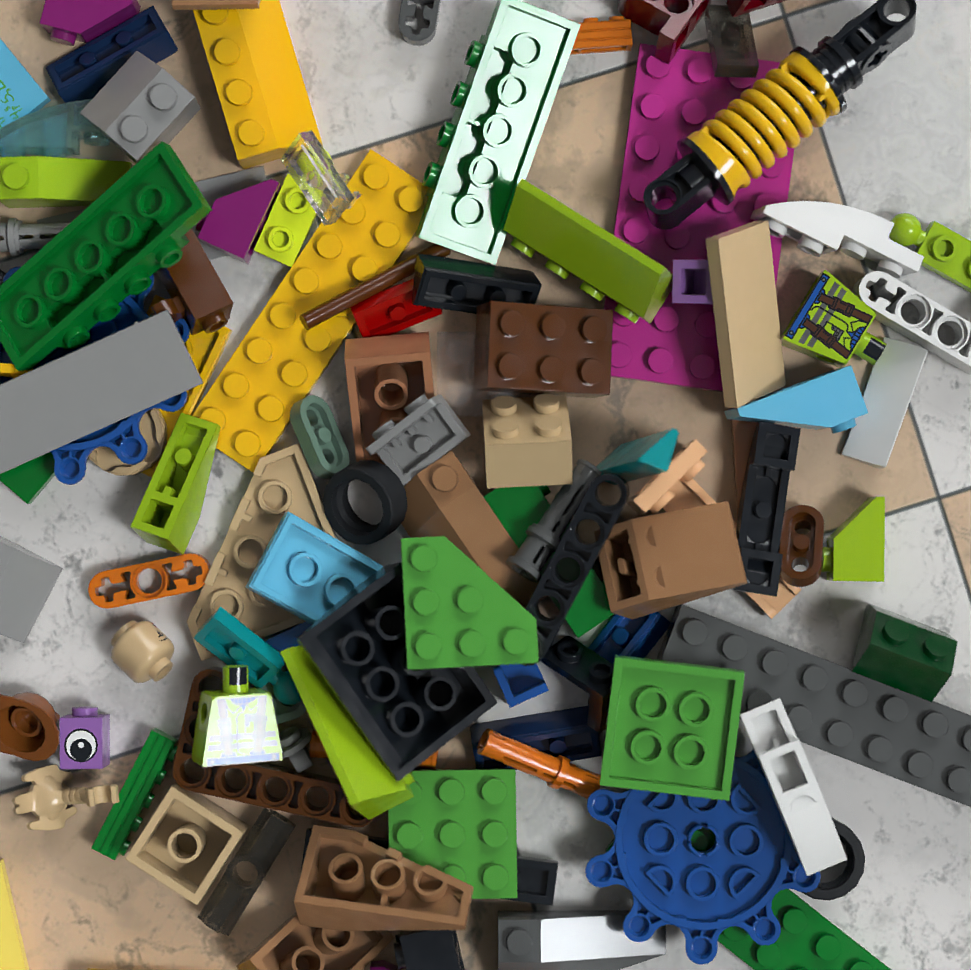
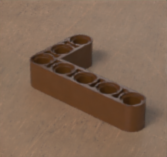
M210 667L199 672L194 677L173 765L174 780L181 788L351 827H364L374 820V818L368 820L364 816H356L349 810L348 798L339 779L305 771L298 773L296 769L257 762L204 767L205 774L203 779L193 780L189 778L185 773L184 765L187 759H192L195 735L194 722L198 714L200 695L204 691L203 681L208 675H214L223 683L222 668ZM238 768L245 773L246 785L244 788L234 789L227 784L225 779L227 769ZM279 777L286 782L288 793L285 797L275 798L268 793L266 782L269 778ZM313 786L323 787L329 794V803L323 807L313 806L307 798L308 789Z

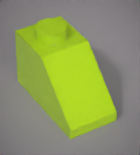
M869 497L827 538V547H823L822 572H826V580L884 582L885 497Z

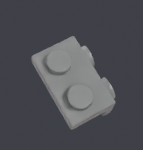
M441 394L429 400L425 395L420 396L404 409L408 416L402 421L395 424L393 420H390L371 434L376 441L369 445L366 450L370 455L377 453L386 466L399 477L403 486L420 471L446 455L471 436Z

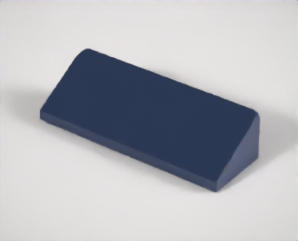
M151 6L45 68L62 100L69 110L74 111L89 103L136 51L157 64L176 53L178 47L154 6Z
M589 705L471 725L470 733L476 769L513 768L477 753L479 740L487 728L555 757L562 755L569 758L570 761L602 756L599 733L587 725Z

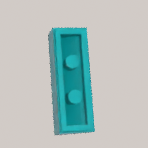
M671 428L623 443L596 467L601 471L602 475L607 473L618 474L626 482L666 472L669 469L679 434L678 430ZM605 481V482H608V483H610V484L617 485V484H616L615 482H613V481Z

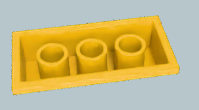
M260 0L259 9L193 10L235 153L242 168L247 169L303 152L311 147L323 146L280 1Z

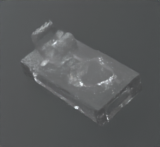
M312 130L299 133L281 158V161L324 226L336 223L345 209L352 208L361 196L359 191L351 193L346 185L350 177L346 173L337 172L333 166L334 163Z

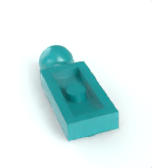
M221 606L200 627L193 639L225 664L248 665L249 682L256 688H263L268 682L271 683L274 695L281 703L294 705L302 700L290 672H283L281 670L285 664L282 655Z

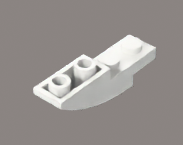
M791 201L763 206L754 210L750 217L755 221L769 220L771 236L783 238L785 235L797 241V248L809 255L820 257L821 254L824 255L837 251L841 245L840 250L844 254L859 260H863L865 257L878 264L877 270L888 273L894 278L918 272L924 256L888 239L894 222L850 206L830 202Z
M778 698L740 714V719L772 791V796L806 876L847 860L821 790L781 699Z

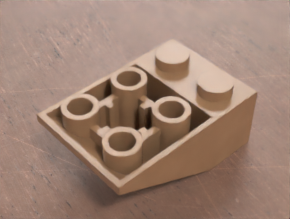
M727 501L633 518L615 524L599 555L611 613L632 620L748 584L729 502ZM601 530L594 531L596 541L600 538Z

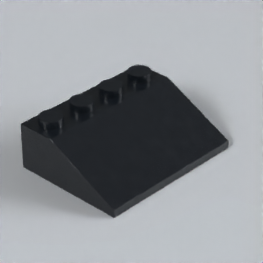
M401 562L382 567L349 592L296 638L395 781L401 780L498 703L473 666L407 670Z

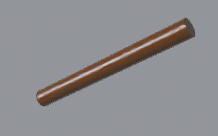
M433 244L299 315L301 323L306 330H309L413 275L418 254L446 257L451 254V250L438 244Z

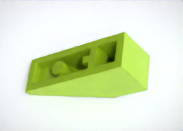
M46 156L0 157V202L8 208L90 206L132 168V162Z
M184 413L180 414L130 526L147 543L184 555L201 515L221 428L218 424Z

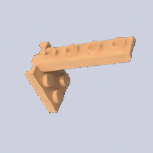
M696 439L686 443L671 459L668 471L653 475L627 501V504L637 514L646 513L648 510L653 514L661 509L666 513L715 504L716 502L693 479L706 465L701 458L708 451ZM733 520L736 532L737 523ZM780 575L777 597L749 592L744 593L770 619H773L801 591V588L786 583Z

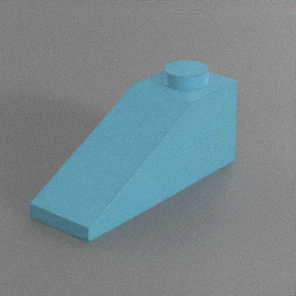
M851 365L828 371L762 396L739 408H731L724 411L726 418L731 420L756 423L766 422L814 430L831 428L833 434L855 427L857 424L854 418L868 413Z

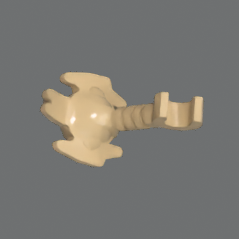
M57 765L39 767L22 775L21 780L23 782H32L28 792L19 794L12 799L14 804L13 812L15 814L32 812L36 816L34 821L27 823V828L30 830L49 831L62 829L65 826L66 820L77 813L76 807L66 808L68 804L87 803V807H92L99 803H118V785L106 784L89 788H69L63 781L73 779L71 772L61 771Z

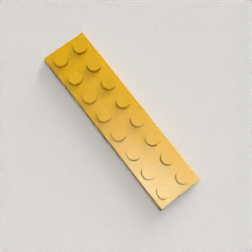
M370 149L192 415L218 424L221 428L216 448L251 472H254L261 457L269 455L290 424V410L293 404L310 394L356 325L351 308L309 330L304 328L299 315L397 264L416 235L429 198L425 196L428 187L423 186L422 182L372 149Z

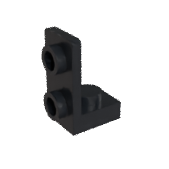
M565 636L551 646L541 662L590 694L588 698L587 725L601 733L606 729L613 664L573 637Z

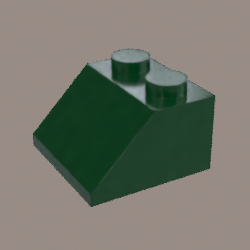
M868 603L865 607L852 672L932 702L952 675L958 641L946 632Z

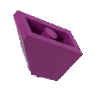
M45 0L40 25L50 34L51 40L64 45L74 46L75 41L88 43L139 14L141 6L137 0Z
M270 179L215 199L211 207L212 211L196 225V230L200 231L197 238L203 244L249 264L256 243L280 192V183Z

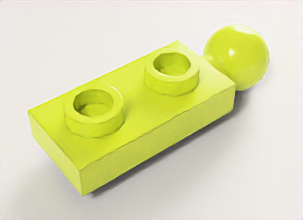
M311 147L302 153L299 160V167L302 172L300 179L287 174L254 251L292 267L299 256L327 193L325 190L315 186L317 181L327 177L332 169V158L325 149Z

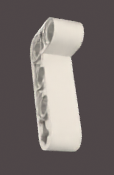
M873 271L855 283L852 292L876 313L875 319L971 375V322L888 273ZM875 283L879 286L877 293L881 297L871 301L868 298L870 290L866 287H870ZM897 295L898 299L891 304L888 300ZM904 303L913 304L917 308L919 319L916 324L907 323L903 319L901 308ZM941 324L950 326L955 333V340L951 346L943 344L938 338L937 331Z

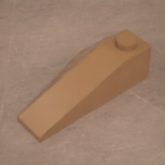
M451 450L416 474L404 486L408 507L405 519L401 524L410 538L445 536L521 606L526 608L539 582H532L524 578L506 564L507 558L510 555L514 556L519 548L489 506L461 461ZM549 595L541 597L539 603L549 597Z
M313 825L294 898V905L299 923L304 926L339 931L466 930L473 886L429 865L421 866L403 857L402 852L391 847L387 850L368 841V836L355 830Z

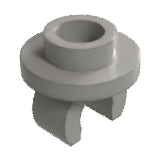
M292 726L279 733L283 758L289 756L298 773L311 767L313 763L310 759V753L306 748V745L312 738L310 731L307 728L298 729L296 726Z

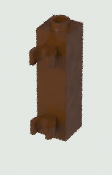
M191 228L185 234L190 242L181 249L183 252L181 260L171 267H160L156 271L171 298L152 305L154 313L150 314V317L168 309L174 323L181 318L188 323L191 335L201 331L212 333L227 324L228 319H230L233 301Z

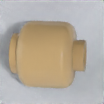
M130 621L122 626L111 640V645L113 646L111 652L112 660L135 683H145L151 679L157 682L164 678L173 667V663L170 660L174 653V645L150 621L138 623Z

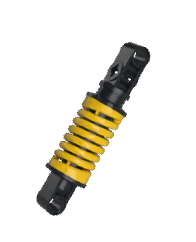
M878 0L861 15L847 22L833 37L825 36L818 42V47L812 52L797 46L789 52L787 57L780 61L778 69L769 70L765 78L754 82L752 89L744 90L739 99H734L728 103L727 109L718 111L714 119L703 123L702 129L692 132L687 137H682L677 142V146L683 158L656 180L648 184L644 191L643 198L650 222L659 229L669 230L680 225L683 220L712 197H715L724 205H729L734 201L738 188H747L750 185L751 178L758 179L762 175V167L766 169L773 167L775 157L784 158L788 153V148L799 146L800 137L809 138L813 133V127H822L826 124L829 116H835L844 112L847 109V104L843 94L849 89H856L863 83V75L878 67L889 54L913 36L916 25L915 0ZM891 14H902L906 18L901 21H891L887 17ZM669 198L675 201L672 207L665 210L654 207L661 199Z

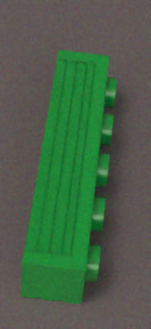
M157 728L151 730L119 793V802L114 803L91 849L113 860H116L120 855L125 856L131 845L128 838L132 831L135 833L138 831L143 821L140 815L144 807L149 809L155 798V794L152 791L156 784H162L167 774L164 768L168 760L173 762L175 759L176 744L179 739Z

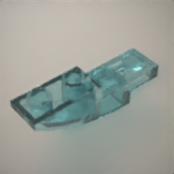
M92 99L74 101L44 108L0 129V157L26 156V154H38L46 157L68 158V155L80 156V139H84V144L91 146H109L110 140L80 114Z

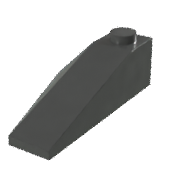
M630 910L498 911V970H620L665 955L666 925L659 927L647 941L634 942L625 935L623 930V921Z

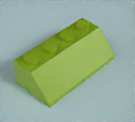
M523 178L520 180L503 229L514 238L510 245L530 258L535 252L547 258L548 261L545 267L565 280L569 274L574 275L583 281L579 289L601 302L604 295L618 303L614 311L636 324L639 318L651 323L672 291L673 275L661 264Z
M302 646L290 647L281 651L280 653L350 805L370 820L415 797L409 784L415 782L412 772L408 773L401 780L395 781Z

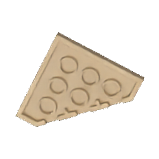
M299 443L259 459L244 497H242L230 523L223 544L217 552L204 581L205 585L187 619L192 638L220 606L260 638L305 622L303 619L245 588L284 513L290 512L336 538L334 530L324 513L323 501ZM193 639L201 661L215 656Z

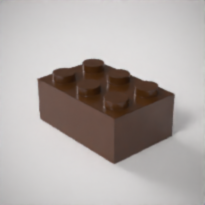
M489 301L478 305L476 311L473 390L537 395L548 393L556 396L566 395L568 397L583 398L610 395L613 310Z

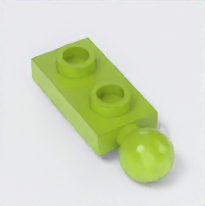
M901 213L891 219V222H894V226L889 235L890 240L904 247L912 244L917 246L914 252L924 256L922 266L971 293L970 240L936 221L930 222L926 231H923L919 220L909 213Z

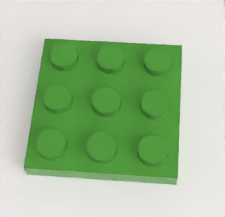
M615 655L600 785L729 801L745 677L744 670Z
M516 769L412 770L415 782L409 784L415 797L388 810L389 847L402 852L404 858L421 866L429 865L473 886L472 899L518 898Z

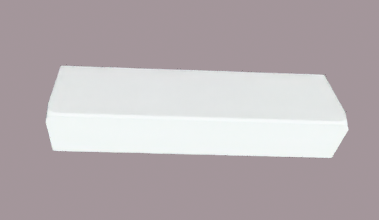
M884 337L882 340L887 345L877 362L873 365L862 395L868 413L854 418L857 425L850 428L841 453L843 456L879 469L887 466L928 353V349Z

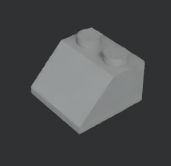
M136 51L80 114L132 161L137 163L161 141L169 144L201 108L195 96L166 70Z
M0 536V635L25 643L63 568Z

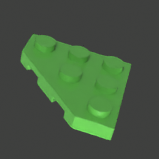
M445 536L401 538L407 670L539 663L537 621L533 615Z

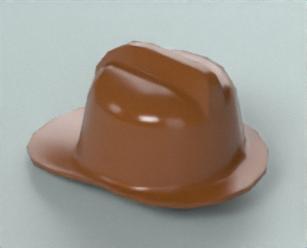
M31 692L19 693L12 697L0 694V752L31 761L46 760L56 752L59 745L57 725L60 715L55 712L53 706L46 698Z

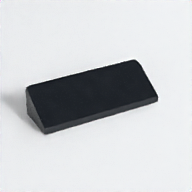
M418 254L415 264L412 304L476 314L477 306L489 301L536 304L542 284L536 275L528 270Z

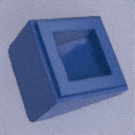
M304 622L265 642L279 652L290 647L301 646L296 638L312 624Z

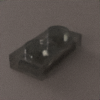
M707 5L704 20L714 77L756 78L759 62L750 14L745 13L732 17L727 5Z

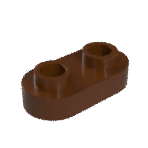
M794 506L786 511L783 518L779 554H783L780 575L786 583L795 587H806L815 583L822 572L824 519L822 514L812 506ZM800 528H805L810 532L804 535L798 534L796 531ZM797 565H804L808 569L799 572L793 568Z

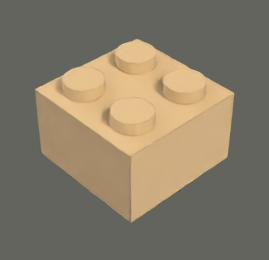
M545 393L536 397L513 398L511 396H498L494 399H482L487 488L573 484L572 438L566 395L556 396Z
M175 783L167 792L125 859L195 905H198L240 842L249 825L201 794L185 790Z

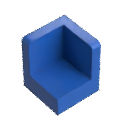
M520 664L492 666L510 708L548 691L537 664L532 666Z

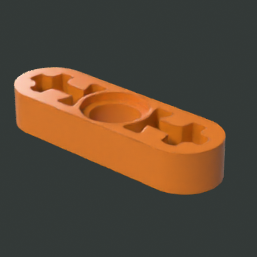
M188 553L99 572L91 579L88 592L92 602L105 609L187 593L203 588L211 566L202 555ZM192 560L194 566H201L202 574L196 576L195 584H191L189 578L176 579L173 582L177 588L170 590L171 578L165 564L172 563L171 572L186 569V561ZM148 568L158 571L162 578L161 587L154 593L143 591L139 585L140 574ZM131 572L130 587L135 594L134 598H129V590L114 593L113 601H109L107 595L99 594V587L105 585V578L109 577L112 584L127 582L124 573Z

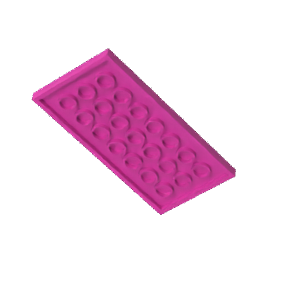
M640 43L614 236L661 264L673 275V260H708L707 238L755 221L750 217L756 209L788 201L794 148H788V153L784 158L775 157L773 167L769 169L762 167V175L758 179L751 178L750 185L747 188H738L734 201L729 205H724L715 197H712L673 229L662 230L650 222L643 198L648 184L656 180L683 158L677 146V142L682 137H687L692 132L702 129L703 123L714 119L718 111L727 109L728 103L734 99H739L744 90L752 89L754 82L765 78L769 70L778 69L780 62L679 49L671 62L667 64L654 57L657 45ZM669 198L661 199L654 207L665 210L672 207L675 201ZM770 235L776 286L782 238ZM671 291L651 323L639 318L636 324L614 311L618 303L605 296L603 309L613 310L611 377L723 392L713 304L672 303Z

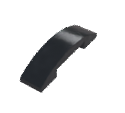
M757 422L746 465L736 527V536L748 584L735 587L733 590L777 597L783 554L778 553L789 475L791 471L795 470L800 428Z

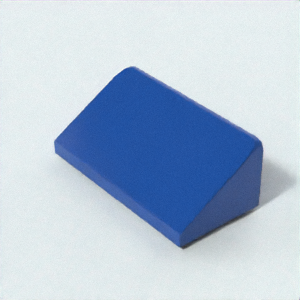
M659 612L633 620L614 614L588 648L614 664L615 655L645 658L666 632L671 622Z

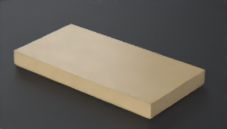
M756 220L706 239L724 405L727 408H739L786 386L769 220Z

